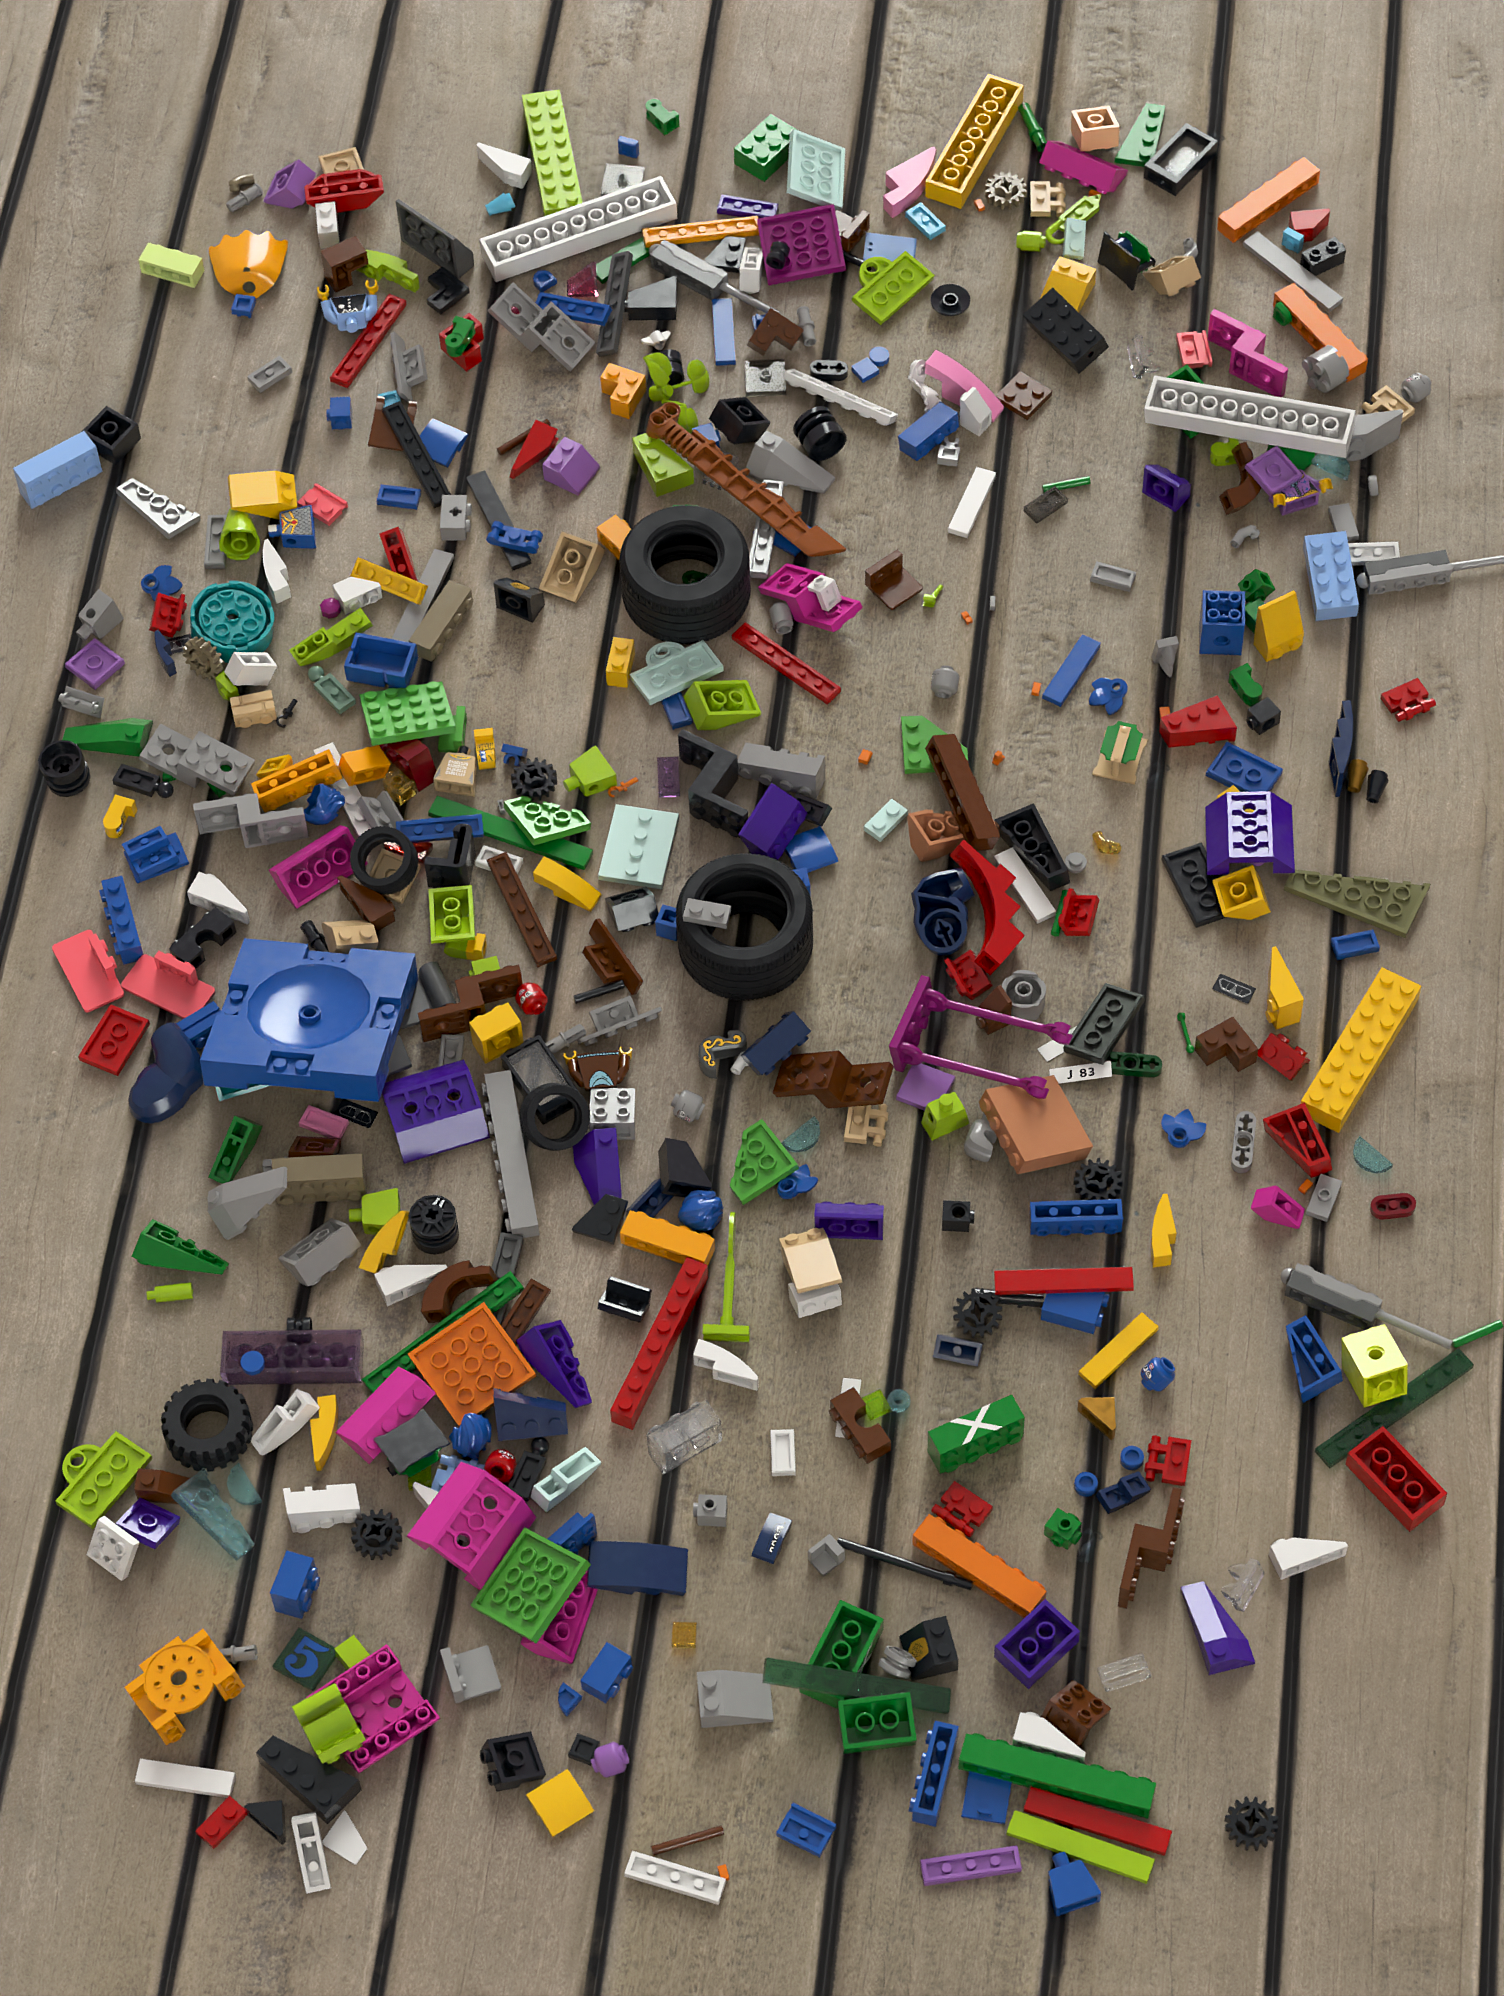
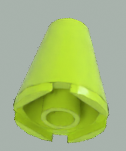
M231 508L228 510L219 538L220 551H223L229 559L237 561L247 560L250 558V555L256 554L260 548V538L250 514L231 510Z

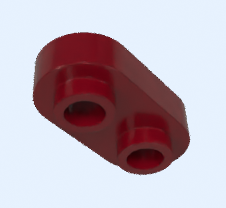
M1408 1193L1376 1196L1371 1202L1370 1212L1375 1218L1380 1220L1409 1217L1415 1211L1416 1200ZM1405 1205L1407 1209H1402L1400 1206ZM1378 1208H1383L1385 1211H1379Z

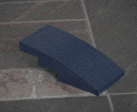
M1351 700L1342 701L1340 717L1337 719L1335 736L1332 738L1328 761L1335 797H1340L1346 779L1353 738Z
M590 1541L588 1562L591 1565L587 1573V1587L632 1595L634 1592L658 1595L662 1592L683 1596L686 1593L688 1549L639 1542Z

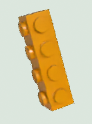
M328 749L251 783L254 793L258 795L260 806L266 813L312 793L313 788L318 784L323 783L327 786L343 779L336 760Z
M630 1210L620 1231L621 1244L681 1264L688 1257L709 1265L715 1251V1238H712L709 1234L691 1231L688 1227L670 1224L665 1219H655L640 1211L634 1212Z

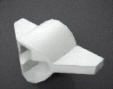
M669 330L662 333L654 331L649 337L641 339V342L652 345L657 350H662L671 333Z

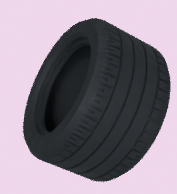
M680 505L667 507L641 519L627 534L619 557L622 598L628 615L646 634L664 642L695 644L702 640L709 641L717 638V636H721L741 619L748 606L751 593L749 549L739 528L727 517L714 510L698 506ZM682 559L699 560L714 567V570L706 578L691 584L671 583L656 573L663 565Z
M752 853L722 856V858L714 859V861H710V863H706L699 870H696L680 892L676 906L679 955L689 975L705 990L717 996L734 1000H758L759 998H767L772 996V994L775 995L793 984L805 970L813 950L812 901L801 878L784 863L768 856L765 857V855L761 856L760 854ZM687 899L731 906L730 916L741 913L760 915L768 919L779 933L769 941L753 947H734L724 944L712 936L716 927L683 921Z

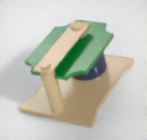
M1118 721L1113 726H1107L1099 761L1092 775L1130 784L1136 783L1137 768L1143 748L1147 745L1148 739L1142 738L1143 733L1137 730V725Z

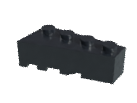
M274 1735L256 1752L259 1763L313 1812L316 1811L317 1816L327 1825L362 1790L359 1779L326 1762L322 1764L318 1758Z

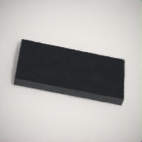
M1202 842L1162 855L1161 860L1196 928L1227 918L1222 914L1213 880L1220 877L1219 875H1207V852Z

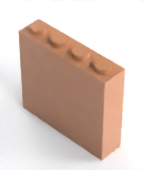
M1054 1075L1042 1077L1047 1080L1044 1088L1049 1089L1045 1099L1035 1098L1021 1087L1004 1085L986 1089L979 1101L980 1109L985 1113L991 1129L994 1130L999 1139L1000 1146L1006 1152L1009 1162L1014 1167L1017 1175L1084 1160L1093 1148L1089 1137Z

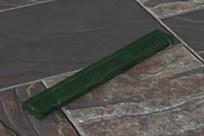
M1459 1348L1409 1382L1407 1384V1394L1379 1403L1316 1447L1315 1453L1329 1469L1346 1458L1348 1452L1382 1426L1386 1429L1470 1371L1474 1364Z
M768 1657L764 1661L762 1683L855 1699L910 1692L912 1708L943 1714L949 1713L951 1688Z

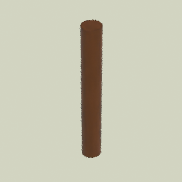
M548 419L542 421L543 423L551 426V423ZM531 428L498 447L497 452L503 455L523 443Z
M722 1825L656 1844L651 1846L654 1856L724 1835Z

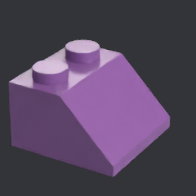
M299 159L276 172L263 201L267 204L291 209L298 205H303L306 202L304 186L314 180L316 173Z
M567 437L560 441L542 464L544 480L577 496L600 469V465L581 444Z

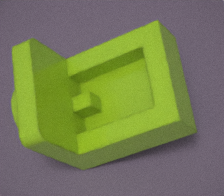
M221 671L215 677L217 689L224 700L228 699L230 701V698L239 696L238 689L231 683L225 672Z

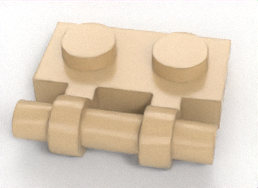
M1030 181L1031 217H1050L1051 211H1055L1056 216L1059 218L1066 211V203L1064 202L1066 191L1062 183H1057L1056 187H1050V181ZM1050 197H1054L1056 201H1050Z
M1387 385L1372 395L1371 401L1374 404L1370 405L1364 402L1361 406L1366 411V414L1377 413L1381 409L1384 412L1402 409L1403 417L1401 423L1415 413V408Z
M884 1103L880 1104L878 1110L872 1109V1105L848 1107L844 1142L866 1144L868 1136L874 1138V1146H882V1140L885 1139L886 1130L884 1129L885 1122H887L889 1115L887 1105ZM870 1119L876 1120L875 1127L869 1126Z

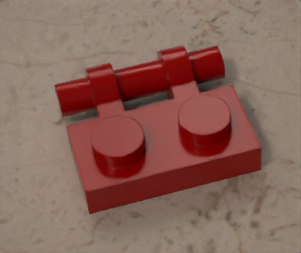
M1418 678L1381 693L1380 698L1391 714L1397 711L1400 712L1395 714L1398 722L1402 720L1408 721L1414 715L1420 712L1426 713L1430 711V708L1436 706L1434 698L1425 700L1428 698L1429 693Z
M1153 1435L1147 1449L1149 1457L1144 1467L1146 1472L1145 1480L1153 1482L1155 1474L1159 1473L1162 1474L1161 1483L1185 1486L1192 1440L1168 1436V1442L1165 1445L1160 1444V1436ZM1158 1455H1165L1164 1464L1157 1463Z
M954 1481L941 1497V1502L946 1507L942 1508L935 1504L931 1512L955 1527V1529L971 1537L975 1529L969 1526L970 1523L980 1527L992 1512L993 1506ZM953 1511L961 1515L963 1519L960 1520L952 1515Z

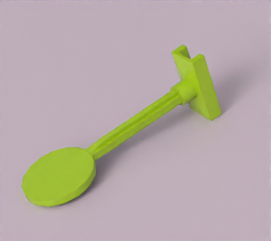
M730 1212L723 1315L720 1317V1325L703 1324L702 1333L704 1341L749 1342L750 1338L749 1326L734 1325V1318L732 1317L735 1272L733 1258L736 1233L735 1212Z

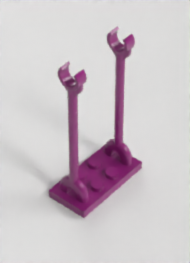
M921 975L889 1044L895 1071L904 1072L907 1064L919 1065L925 1062L1021 1087L1035 1098H1046L1049 1091L1048 1088H1044L1047 1082L1046 1079L1039 1076L1018 1078L925 1054L918 1048L922 1030L927 1028L928 1017L931 1011L942 1012L946 1009L1045 1033L1053 1041L1063 1045H1068L1073 1035L1068 1034L1071 1028L1070 1025L1064 1022L1042 1024L947 1000L942 993L932 989L930 977Z

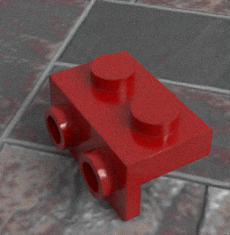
M158 592L149 630L153 632L159 630L162 635L173 638L177 631L180 632L183 625L181 615L185 613L187 603L184 602L186 595L181 594L177 599Z
M1073 888L1068 889L1067 896L1063 899L1064 907L1062 914L1058 918V924L1065 936H1090L1100 901L1097 895H1076Z
M971 949L954 961L949 958L944 961L948 966L946 972L951 979H955L957 982L955 987L962 997L965 995L970 1000H973L993 985L986 972L974 962L977 956Z
M1270 1033L1259 1048L1257 1056L1292 1081L1303 1065L1311 1061L1306 1057L1308 1053L1299 1046L1294 1048L1288 1044L1290 1039L1282 1033L1278 1035Z

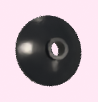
M956 284L941 285L931 295V306L941 315L957 316L968 309L970 295L962 286Z

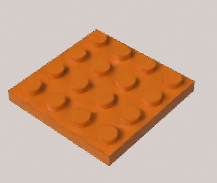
M484 1302L408 1353L410 1360L430 1388L436 1392L435 1395L458 1427H460L465 1414L475 1413L481 1415L494 1406V1388L513 1393L536 1377L534 1370Z

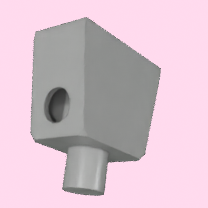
M98 589L78 615L83 625L76 634L84 641L91 634L98 639H102L124 618L114 600Z

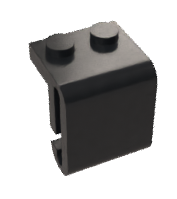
M462 823L454 827V839H451L447 859L425 857L424 866L428 887L445 888L470 885L476 856L473 831L470 825Z

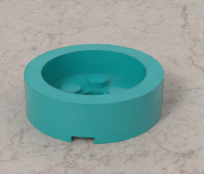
M230 580L229 583L219 585L214 583L203 589L192 603L190 611L192 639L195 636L199 639L203 637L205 642L210 641L212 647H217L215 651L221 653L220 659L225 663H229L234 652L263 653L270 645L274 635V611L271 601L263 591L246 582ZM234 614L238 617L229 621L227 616Z

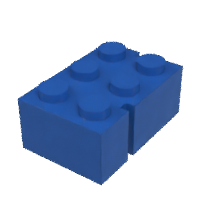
M355 633L350 647L351 651H349L344 664L347 681L384 688L386 684L389 688H406L409 686L418 661L415 643Z

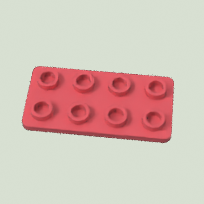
M92 930L83 931L52 946V950L84 1012H91L124 996V991L114 971L117 968L115 960L112 956L108 957L106 952L109 950L103 939L99 940L97 934H93Z
M159 950L154 958L143 954L121 983L123 990L182 1019L206 1006L215 994L214 987L198 980L196 969L192 964L188 962L183 963L172 954H165Z

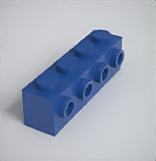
M123 876L102 880L103 889L99 890L102 903L107 902L108 907H104L107 920L111 919L112 924L108 926L111 937H116L117 942L113 943L116 956L121 955L123 965L136 962L143 955Z
M1121 1199L1030 1202V1235L1047 1236L1048 1234H1060L1067 1236L1073 1233L1091 1235L1094 1233L1115 1234L1122 1232Z
M935 1721L933 1730H928L925 1744L929 1746L927 1753H922L920 1767H923L921 1775H917L914 1789L917 1790L916 1798L912 1797L909 1805V1812H912L913 1822L934 1827L937 1825L958 1739L959 1726Z

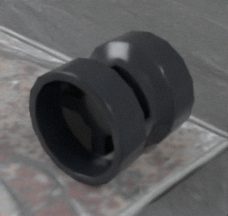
M780 241L773 242L770 247V253L765 260L766 264L774 269L784 268L785 258L788 257L790 252L789 246Z
M288 1317L287 1340H296L297 1338L311 1340L312 1318L304 1317L302 1320H297L295 1317Z

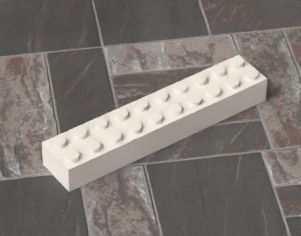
M659 176L479 239L481 255L495 282L641 232L643 228H652L677 219V204L663 178Z
M1155 375L1144 408L1145 423L1342 458L1347 456L1355 427V410Z

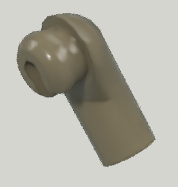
M245 174L233 178L228 183L230 191L239 192V185L255 183L254 175Z

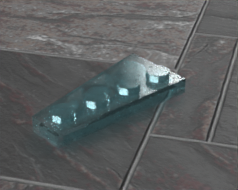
M203 1468L175 1489L171 1497L237 1561L248 1553L255 1544L240 1521L234 1519L231 1514L232 1509L228 1503L224 1504L218 1495L220 1491L215 1484H211L207 1478L208 1473Z

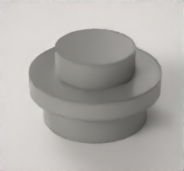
M1077 852L1069 854L1065 859V865L1071 873L1082 872L1087 864L1085 856Z

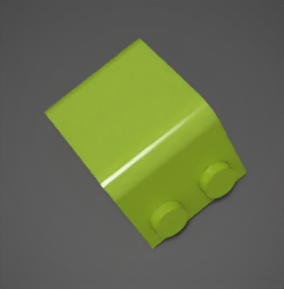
M335 1683L292 1706L299 1723L322 1764L325 1762L327 1764L335 1762L340 1758L341 1753L347 1750L349 1752L357 1750L362 1746V1742L366 1740Z

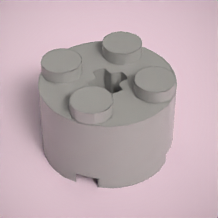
M1327 345L1302 361V367L1308 376V385L1312 389L1317 388L1319 391L1327 393L1347 380L1346 377L1349 376L1348 365L1343 356L1339 358L1336 354L1338 350L1335 347Z
M1018 970L1013 972L1011 976L1005 978L1002 984L1003 989L1012 1001L1011 1016L1035 1021L1039 1018L1045 1007L1046 985L1032 971Z

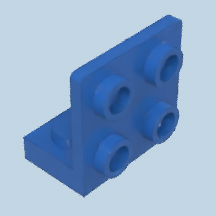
M577 1512L547 1539L578 1555L582 1547L588 1546L590 1541L596 1539L595 1516L590 1513L583 1518Z

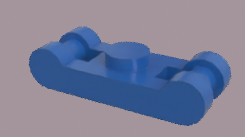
M494 521L491 526L492 531L488 533L486 540L492 545L536 554L539 548L538 543L542 541L543 533L538 530L528 531L510 527L499 521Z

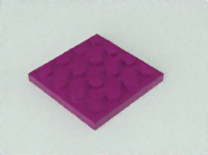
M834 204L757 219L768 286L846 271ZM775 241L783 242L790 248L789 255L785 258L786 263L782 269L771 268L765 261L770 253L771 244Z

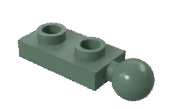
M312 666L308 670V678L315 682L314 689L339 715L356 704V699L331 673L324 676V670L320 666Z

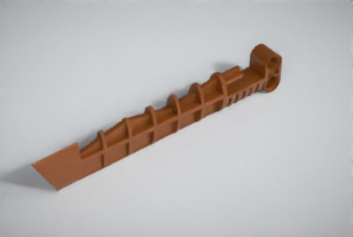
M668 402L650 414L646 428V434L649 437L665 440V443L670 445L672 449H676L677 453H682L683 458H687L688 462L696 466L707 477L711 478L806 555L816 557L846 551L843 545L818 525L810 529L800 518L802 512H795L785 501V498L768 490L765 482L758 484L747 478L746 476L750 472L748 468L741 471L736 469L730 462L733 456L731 454L724 455L714 440H708L695 429L690 434L678 424L681 409L677 404Z

